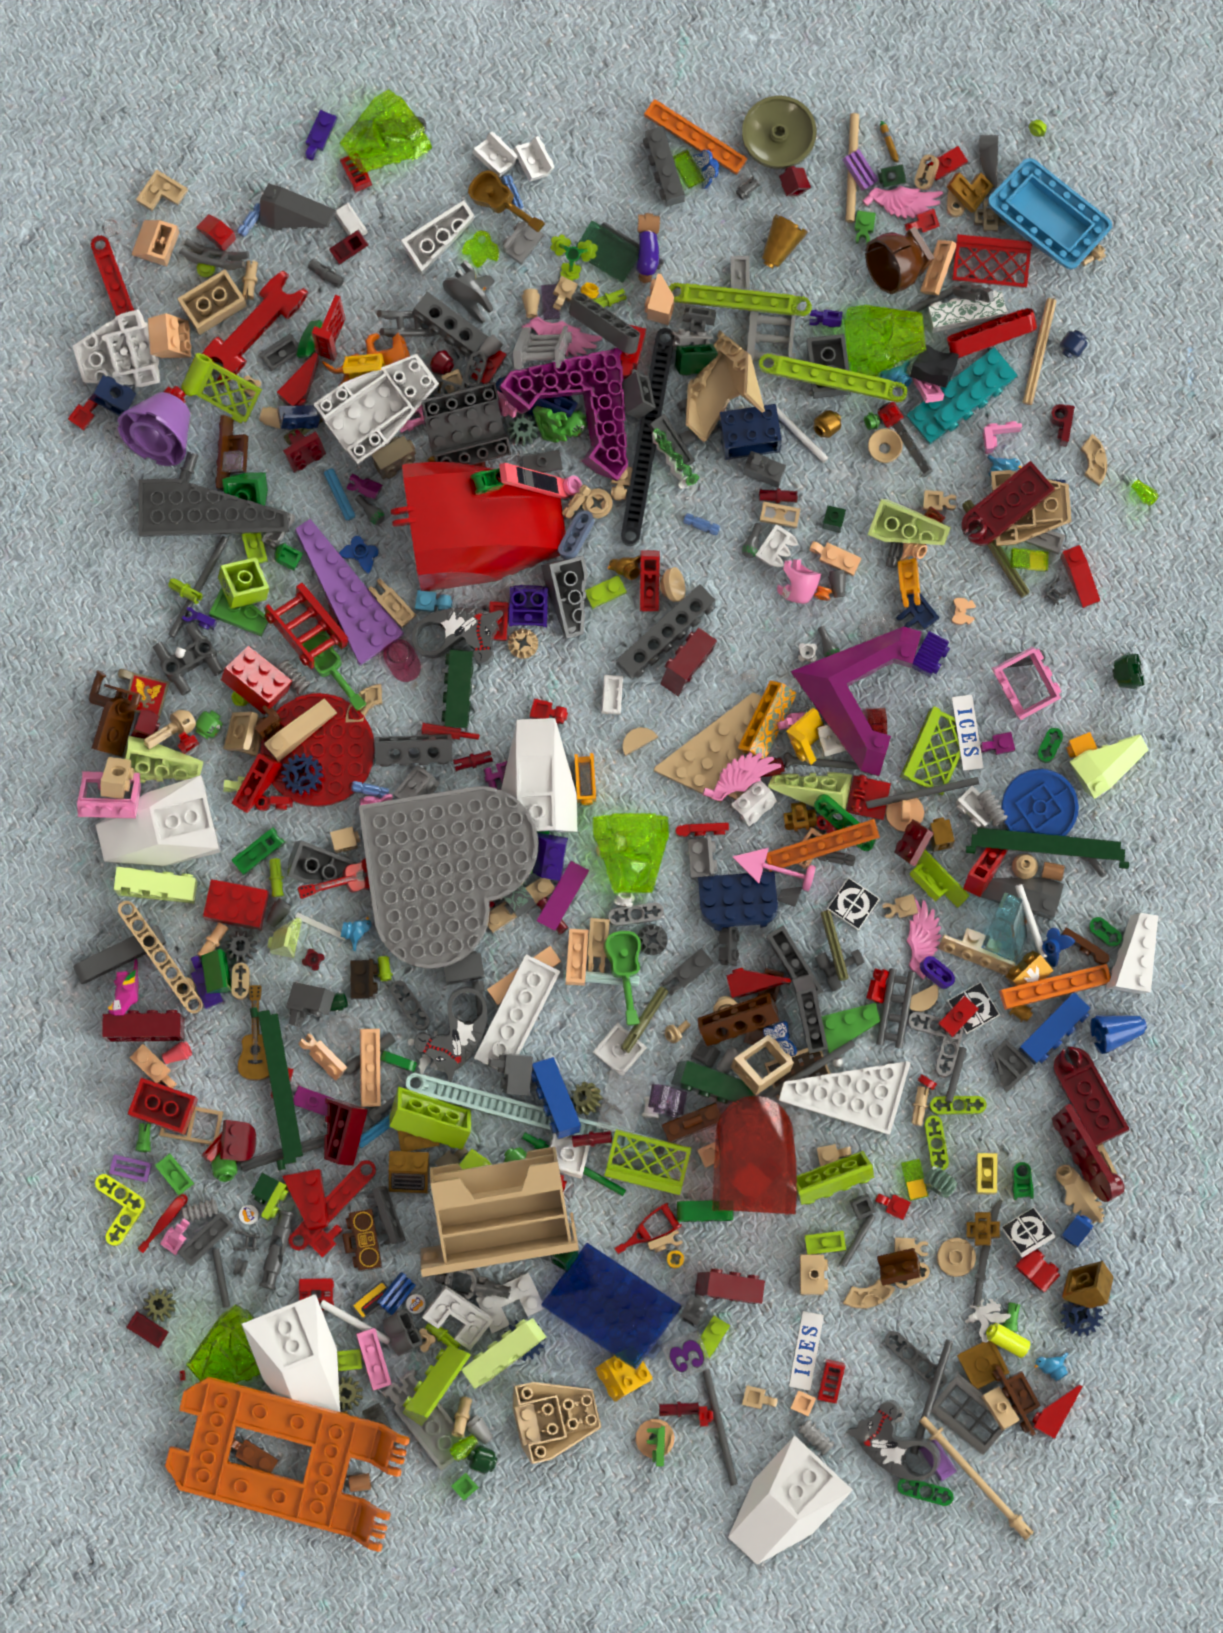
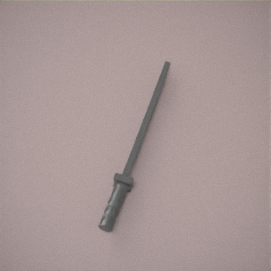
M1001 1199L992 1207L991 1222L998 1219L1002 1205ZM987 1245L982 1246L978 1271L974 1277L976 1279V1289L973 1306L981 1307L983 1284L987 1278L985 1272L991 1247Z

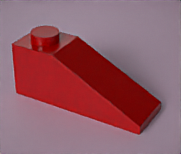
M316 352L277 391L278 398L287 406H302L307 403L306 400L320 360Z
M1077 545L1062 551L1060 558L1082 608L1100 602L1092 573L1081 546Z
M641 550L640 611H659L660 550Z
M258 753L231 804L248 813L274 781L283 764L267 754Z
M986 848L968 873L963 889L980 898L990 884L1008 850Z
M743 968L734 969L732 974L726 975L732 998H742L791 982L790 978L744 970Z
M1076 1386L1041 1410L1040 1413L1036 1412L1032 1419L1034 1423L1032 1428L1055 1439L1083 1386Z

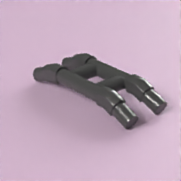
M188 238L184 245L192 251L190 252L182 247L179 252L180 255L192 263L206 264L224 268L225 270L244 268L245 262L242 259L250 258L248 251L228 252L204 247V245L193 242ZM209 255L215 256V257H220V258H219V260H218V259L209 258Z
M377 311V317L388 320L396 319L397 329L381 328L379 333L382 336L393 338L398 332L402 337H430L439 335L431 332L429 328L423 329L422 323L415 320L412 311ZM434 312L429 313L431 317H438ZM404 319H414L415 329H405Z

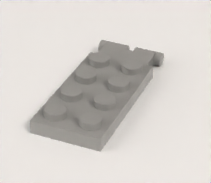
M411 1369L400 1378L404 1384L401 1388L395 1382L384 1390L382 1394L386 1399L390 1396L396 1404L394 1410L442 1471L473 1446L465 1436L458 1438L452 1435L455 1423L439 1402L422 1426L402 1413L405 1409L402 1405L409 1396L413 1398L416 1393L413 1389L418 1383L415 1378L418 1374L414 1369Z

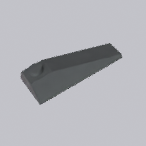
M299 840L295 841L290 854L287 876L303 883L319 884L343 877L344 868L358 863Z

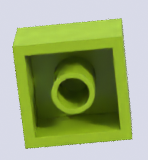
M256 557L220 566L218 580L231 609L266 601L269 586Z

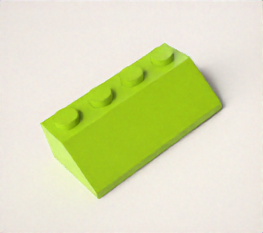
M398 1087L390 1113L389 1127L397 1131L410 1133L416 1137L420 1136L429 1139L432 1142L448 1145L451 1148L463 1150L471 1133V1110Z
M860 1151L791 1178L801 1205H809L819 1198H827L840 1190L846 1191L856 1184L869 1182L870 1179L874 1178V1171L865 1152Z
M448 1346L446 1350L441 1349L435 1357L438 1360L435 1366L430 1365L424 1373L427 1376L424 1382L420 1380L413 1389L416 1391L413 1398L409 1396L402 1405L405 1407L402 1413L422 1426L471 1354Z

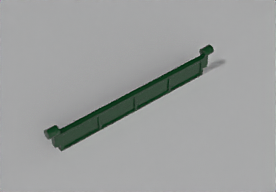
M977 827V835L972 834L971 846H966L965 853L975 854L976 847L1114 860L1119 861V868L1129 869V862L1125 861V849H1121L1120 841Z
M257 1007L250 1008L251 1018L259 1017L284 1157L283 1160L276 1161L278 1171L286 1169L285 1164L296 1163V1158L303 1157L278 1013L270 1014V1010L258 1012Z

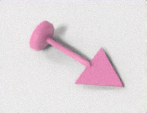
M769 848L733 856L737 863L758 884L763 868L802 878L804 879L802 889L807 892L810 890L816 866L809 865L806 873L801 874L766 864L765 860Z

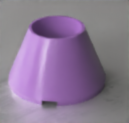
M159 392L124 411L117 420L119 422L117 428L119 435L126 445L142 458L146 459L149 457L156 460V464L162 466H174L184 459L190 411L185 403L176 396Z

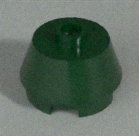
M1128 652L1114 661L1112 672L1114 680H1117L1119 687L1137 690V687L1144 686L1145 680L1144 675H1142V663L1139 654H1130Z

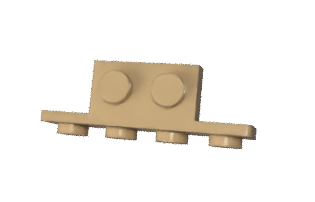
M969 928L966 929L962 941L943 935L938 947L940 950L1002 975H1007L1009 970L1016 964L998 956L1002 941Z

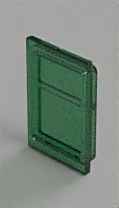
M591 220L579 242L590 240L592 244H596L598 247L597 252H595L596 257L588 262L624 283L638 260L639 249Z

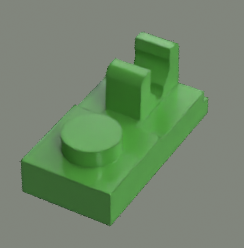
M170 1153L155 1164V1167L178 1195L194 1184Z
M661 1426V1428H648V1433L652 1432L657 1436L653 1440H647V1444H657L656 1450H652V1462H656V1467H664L665 1426Z

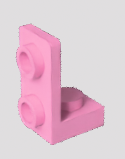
M1011 421L1005 423V425L998 426L997 423H992L984 427L985 454L993 453L994 447H997L995 434L1020 432L1022 423Z

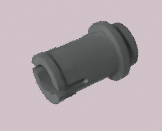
M752 176L744 185L737 187L736 193L742 200L744 198L747 199L748 195L759 187L760 184Z

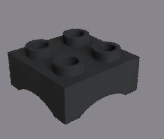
M923 343L919 355L913 363L910 377L946 388L957 366L959 354L939 352L930 345Z

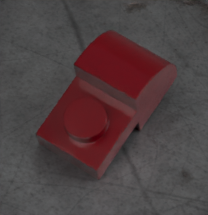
M358 229L329 250L340 265L369 244Z

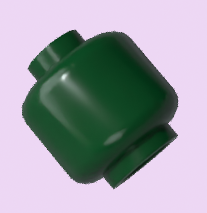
M482 1445L477 1446L475 1450L471 1449L467 1456V1460L470 1461L469 1467L481 1474L492 1472L498 1458L495 1457V1451Z

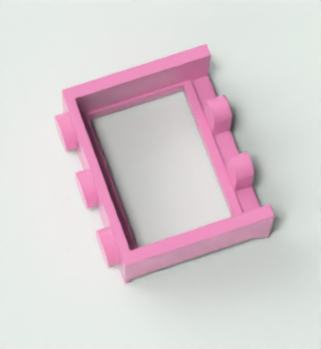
M1032 646L991 668L1017 718L1020 720L1061 699L1059 695L1061 693L1060 687L1057 682H1052L1050 678L1052 676L1051 670L1048 666L1044 667L1041 661L1044 659L1039 649L1035 650ZM1030 656L1050 696L1023 709L1003 669Z
M82 771V782L77 801L78 817L136 819L141 793L140 773H134L133 779H130V784H133L131 799L86 798L87 782L98 783V789L101 791L103 772Z

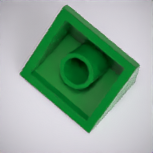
M217 949L201 955L207 993L232 992L227 954L222 949Z

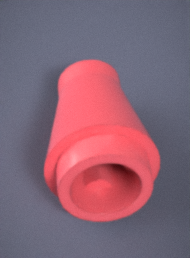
M180 1041L163 1053L162 1058L165 1064L189 1059V1056H192V1051L186 1041L183 1043Z

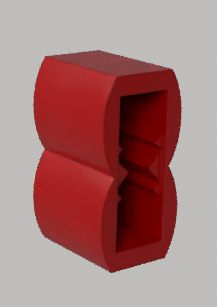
M1036 1249L1021 1258L1014 1267L1042 1293H1045L1060 1276L1058 1273L1059 1269L1052 1262L1048 1264L1043 1259L1045 1256Z

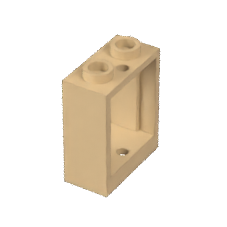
M767 1035L735 1057L731 1068L749 1089L757 1095L789 1073L794 1062L791 1056L781 1049L779 1043L772 1039L770 1035ZM765 1047L781 1066L762 1079L746 1060Z

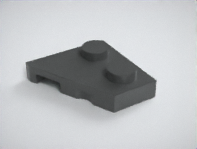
M1007 1039L992 1052L1006 1093L1034 1067Z

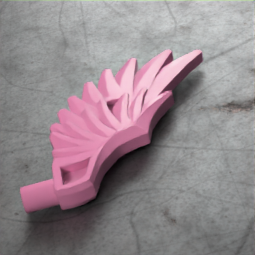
M901 185L893 190H882L876 187L870 191L862 202L868 206L874 200L881 207H884L885 211L889 212L891 216L895 214L897 218L901 215L904 219H907V216L915 219L916 214L929 210L930 208L928 207L939 205L940 201L933 199L943 195V191L920 192L919 188L910 189Z
M536 317L522 326V329L523 327H531V330L534 329L537 335L561 334L563 327L568 326V332L572 334V343H569L565 353L566 357L569 356V353L574 357H577V353L586 355L587 352L583 348L596 349L597 345L590 342L602 340L601 336L582 333L580 328L567 325L564 321L550 323L542 320L540 317Z
M749 752L745 759L744 755H741L738 761L734 758L732 764L727 763L726 769L723 768L720 773V781H717L714 790L704 788L703 795L711 797L716 801H722L732 792H745L749 786L760 781L762 775L781 768V764H768L774 760L773 756L759 760L762 756L761 752L753 757L752 753Z
M915 898L919 914L913 915V921H909L910 932L906 941L911 948V961L908 966L923 980L926 976L920 970V962L937 952L938 949L936 947L940 944L938 940L942 936L941 934L937 935L941 926L936 927L940 919L937 917L934 920L935 910L932 909L928 916L926 901H922L920 908Z

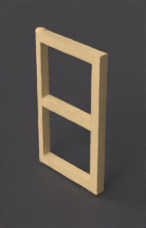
M195 1107L189 1123L187 1137L164 1133V1128H161L159 1136L210 1145L213 1141L191 1138L196 1111L218 1115L214 1140L220 1132L223 1112Z

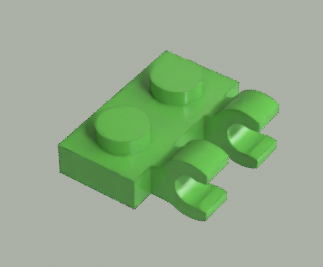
M539 406L532 410L543 440L555 443L559 441L565 442L567 441L566 435L573 434L570 427L558 428L562 426L560 420L567 421L566 413L558 412L553 414L551 409Z

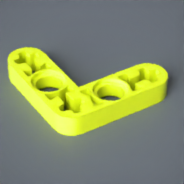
M101 1174L95 1180L96 1188L124 1206L105 1235L108 1244L118 1246L124 1241L144 1211L146 1203L141 1196L109 1175ZM107 1178V1183L111 1186L114 1183L117 1184L112 1188L111 1194L108 1193L110 1189L106 1186L100 1188L101 1183L99 1182L101 1179L105 1180ZM119 1188L124 1189L126 1192L123 1199L115 1197V1192ZM130 1193L133 1194L130 1198L134 1201L140 1199V1208L136 1207L133 1209L134 1205L129 1201L127 1205L124 1204L128 1200ZM124 1215H128L131 1218L128 1226H122L120 1223V1219ZM116 1225L126 1230L124 1233L122 1231L118 1233V1241L114 1240L111 1242L110 1234H115L118 1231L115 1228Z

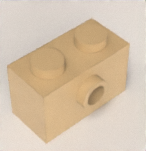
M800 1255V1295H824V1291H828V1279H824V1271H828V1259H824V1255Z

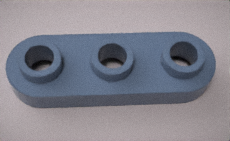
M580 511L574 517L558 547L560 556L563 559L575 558L594 525V518L591 512Z

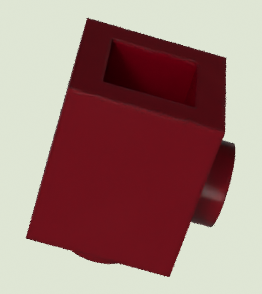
M790 166L785 169L783 174L779 175L781 186L786 196H800L811 188L804 168Z
M141 709L136 718L131 736L145 739L157 732L160 723H157L159 716L150 710Z

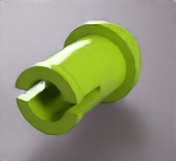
M389 956L377 958L379 967L378 978L382 982L392 980L393 973L390 970Z

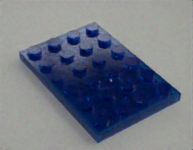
M589 1243L585 1244L570 1269L565 1271L541 1304L544 1309L635 1370L682 1308L679 1303Z

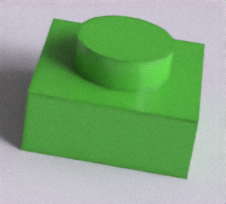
M467 1473L451 1485L464 1501L479 1488Z

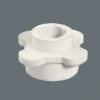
M801 643L798 646L800 650L798 660L800 662H815L817 660L815 655L817 646L815 644Z
M620 890L616 893L617 899L614 900L616 905L627 908L633 906L632 901L635 900L632 892Z

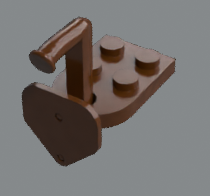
M97 670L89 694V701L92 704L104 707L92 749L123 757L134 720V710L138 707L142 695L108 684H104V687L117 690L115 697L109 698L99 695L100 687L106 674ZM128 694L133 695L131 701L126 699Z

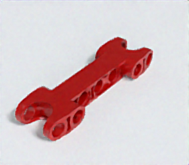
M285 271L279 272L259 292V296L264 300L225 341L219 336L216 337L202 354L211 358L213 362L221 363L223 368L237 375L247 363L242 355L280 315L286 319L291 318L306 300L308 291L302 288L294 294L283 292L282 288L289 274ZM220 373L219 377L217 378V380H221V379H222L221 373Z

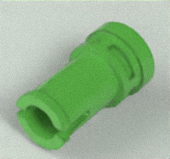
M139 1123L138 1141H136L135 1151L151 1152V1124L146 1123L144 1131L145 1123Z
M1009 1302L1007 1314H1010L1011 1317L1006 1319L1002 1326L1017 1333V1320L1021 1305Z

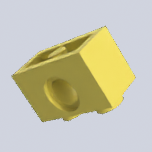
M977 1153L976 1194L995 1195L997 1193V1154Z

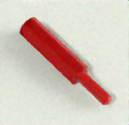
M423 723L421 727V734L426 735L452 734V739L460 740V737L479 740L480 737L479 734L461 732V728L445 727L430 723Z

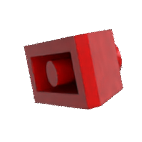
M210 214L196 227L223 251L236 240L234 231L220 219Z

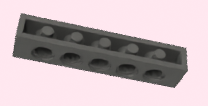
M699 584L616 660V664L631 680L635 677L637 679L645 673V668L649 664L652 666L660 659L658 656L662 652L667 653L674 646L672 643L677 639L679 641L687 635L686 631L691 626L693 628L701 622L700 618L704 614L709 615L715 609L716 600ZM696 604L701 609L698 612H693L690 607ZM684 617L686 623L680 625L676 622V619ZM670 630L673 634L670 637H664L662 632ZM651 642H655L659 647L656 650H651L648 645ZM637 655H642L645 660L638 663L634 658Z

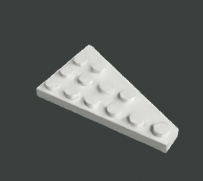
M905 1061L783 1082L778 1101L890 1135L911 1062Z

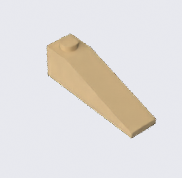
M324 698L277 732L264 745L273 757L280 762L336 715L337 712Z

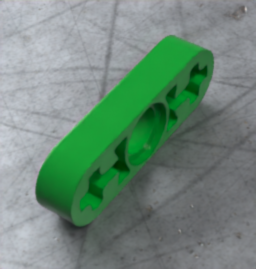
M902 1478L897 1484L900 1494L937 1505L948 1506L954 1499L953 1492L950 1489L923 1481ZM906 1481H909V1485L915 1487V1483H919L916 1495H913L914 1490L908 1489L907 1492H904L901 1483L904 1484ZM923 1486H928L931 1489V1494L927 1498L920 1495V1489ZM934 1488L938 1489L937 1493L943 1494L946 1491L950 1499L946 1500L945 1503L939 1497H935L936 1501L932 1500L935 1493Z

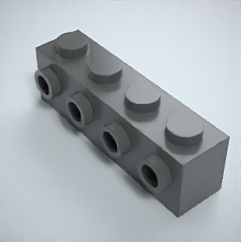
M663 126L645 131L643 144L650 153L648 159L650 165L654 166L655 169L653 174L656 184L659 183L661 187L659 190L661 200H665L667 207L685 202L684 190Z

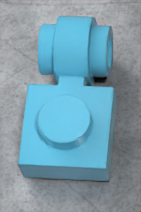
M418 590L415 610L434 613L435 606L438 607V611L452 608L451 596L440 595V598L436 599V592Z

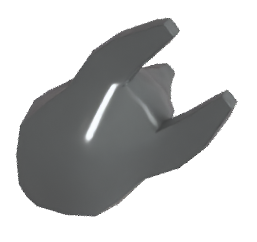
M465 260L461 263V267L466 273L464 274L460 269L457 270L455 273L457 278L448 277L442 283L443 288L450 297L461 303L473 318L483 324L486 319L480 312L477 303L487 312L493 311V307L485 292L495 281L490 275L476 278L474 268Z

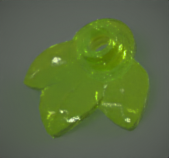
M480 230L474 234L472 239L464 243L462 254L471 255L473 264L479 268L486 262L487 258L498 261L499 248L491 241V236L487 231ZM480 236L485 237L484 243L478 241Z

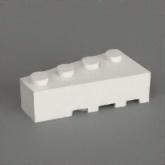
M463 200L401 240L402 247L421 276L474 221V214Z
M1144 913L1130 915L1123 936L1124 941L1121 948H1119L1118 958L1115 966L1112 968V976L1107 983V989L1136 994L1151 992L1158 916Z

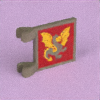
M119 669L118 677L130 680L128 691L142 695L140 703L134 712L139 713L141 709L150 710L155 715H158L160 719L170 682ZM128 694L126 699L131 701L133 695Z

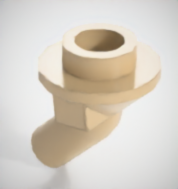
M1098 244L1081 264L1085 266L1095 259L1101 261L1106 257L1105 249Z
M685 1020L677 1028L673 1024L668 1025L665 1028L666 1039L673 1044L677 1043L683 1037L681 1034L691 1024Z

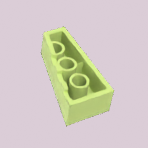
M116 868L114 890L118 896L195 904L197 880L191 874L179 876L174 875L172 872L158 873L153 870Z
M533 1318L528 1321L523 1319L515 1325L517 1329L513 1332L509 1330L501 1336L502 1340L491 1343L487 1347L488 1350L486 1352H480L474 1356V1360L461 1369L474 1389L493 1379L546 1338Z

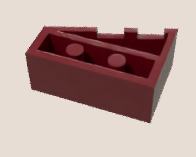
M700 628L695 633L691 632L685 640L687 643L684 646L680 645L675 652V658H670L664 666L666 671L660 684L678 697L682 693L684 685L691 681L692 675L702 666L717 643L715 638Z
M325 1098V1104H327V1116H325L327 1134L324 1135V1159L339 1165L354 1166L368 1109L342 1100Z
M711 1268V1272L697 1273L694 1296L697 1294L699 1296L713 1297L714 1299L720 1298L750 1304H762L765 1280H759L757 1275L748 1274L747 1277H741V1273L729 1271V1274H722L723 1270Z

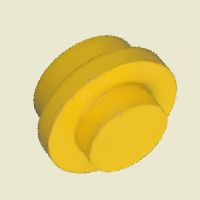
M586 282L581 287L580 291L582 294L587 295L591 299L598 297L599 288L597 285Z

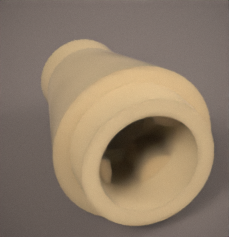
M526 289L521 296L526 317L536 318L540 294H538L536 289Z

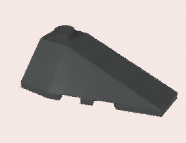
M268 183L260 198V224L274 230H282V228L297 229L298 227L327 228L336 213V210L270 183Z
M584 556L541 565L545 585L548 587V593L565 639L584 634L585 585L588 577Z
M992 878L981 898L1021 910L1022 906L1015 886L1022 884L1032 914L1053 920L1064 884L1047 878Z

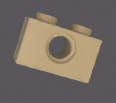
M108 757L101 779V796L124 799L125 792H129L130 779L132 780L134 776L131 760Z

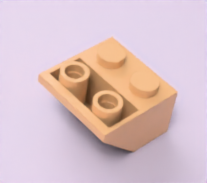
M144 220L133 248L132 256L167 267L180 233L177 225L161 220Z
M657 274L656 279H652L651 297L647 296L645 313H647L648 320L669 325L674 309V296L663 276Z
M167 313L148 318L151 355L160 358L191 357L189 321Z

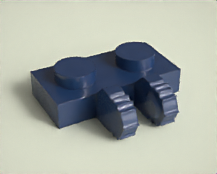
M920 592L921 605L914 603V594H908L909 607H906L907 609L896 617L900 621L909 613L912 614L914 618L908 621L904 627L911 628L918 622L922 629L926 630L939 620L940 617Z

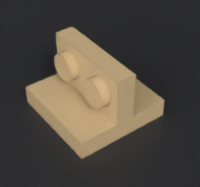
M232 712L223 749L239 751L251 756L258 755L262 738L255 730L257 722L261 719L257 713Z

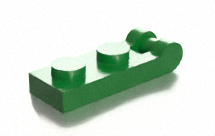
M273 827L231 861L244 876L274 851L281 848L286 842L283 838H279L277 831ZM268 839L274 842L271 846L266 842Z

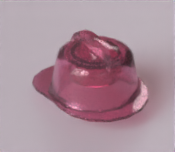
M398 639L384 649L383 656L385 662L396 679L402 682H410L418 677L421 671V664L414 649L407 641Z

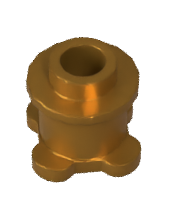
M1027 1005L1011 1009L1009 1015H1015L1020 1019L1021 1023L1023 1020L1027 1022L1033 1015L1031 1011L1033 1007L1029 1008Z

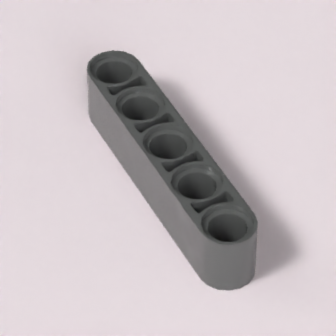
M582 293L572 294L569 314L621 351L628 354L636 353L640 333L587 295Z
M159 926L150 927L162 945H165L167 942ZM132 936L75 964L73 968L80 983L85 984L147 953L136 937ZM148 936L144 940V944L147 947L153 946L155 942L152 936Z

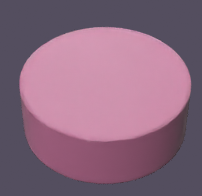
M570 476L564 480L563 487L568 495L573 496L576 492H580L579 488L582 486V483L577 476Z

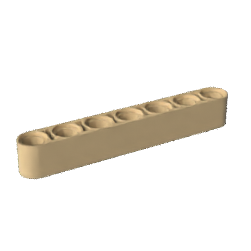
M130 901L121 902L118 906V913L185 1009L192 1014L199 1013L203 1008V1002L136 906ZM125 905H131L132 913L124 915L122 908ZM142 921L143 929L135 931L133 929L134 922ZM148 936H152L155 940L151 947H147L144 944V940ZM159 952H163L166 955V959L162 963H158L155 960V956ZM169 968L176 969L177 975L175 978L170 979L167 977L166 972ZM180 984L188 986V991L185 994L178 993L177 988ZM193 999L199 1002V1007L196 1010H191L188 1005Z

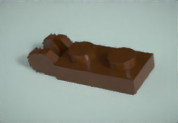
M1065 928L1061 935L1064 934L1072 937L1075 940L1074 945L1080 948L1079 951L1085 956H1093L1094 962L1099 963V965L1109 962L1110 956L1105 951L1071 929Z

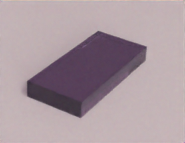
M557 284L541 285L544 320L560 319V310L553 308L558 297L553 294Z

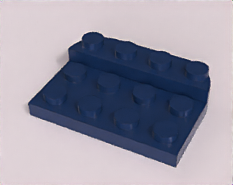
M775 871L762 872L759 884L748 873L698 877L701 918L716 931H722V927L760 925V928L768 926V923L772 922L778 914Z

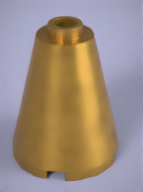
M775 214L762 259L765 260L763 264L772 269L774 266L779 267L804 239L808 231L804 228L802 230L799 229L798 225Z

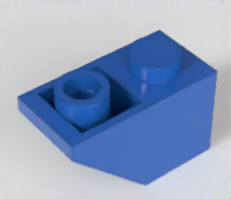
M1083 1214L1081 1216L1077 1215L1072 1219L1060 1237L1077 1248L1094 1227L1090 1224L1092 1221Z

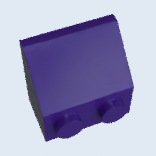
M537 832L538 854L532 871L541 878L560 881L568 838Z

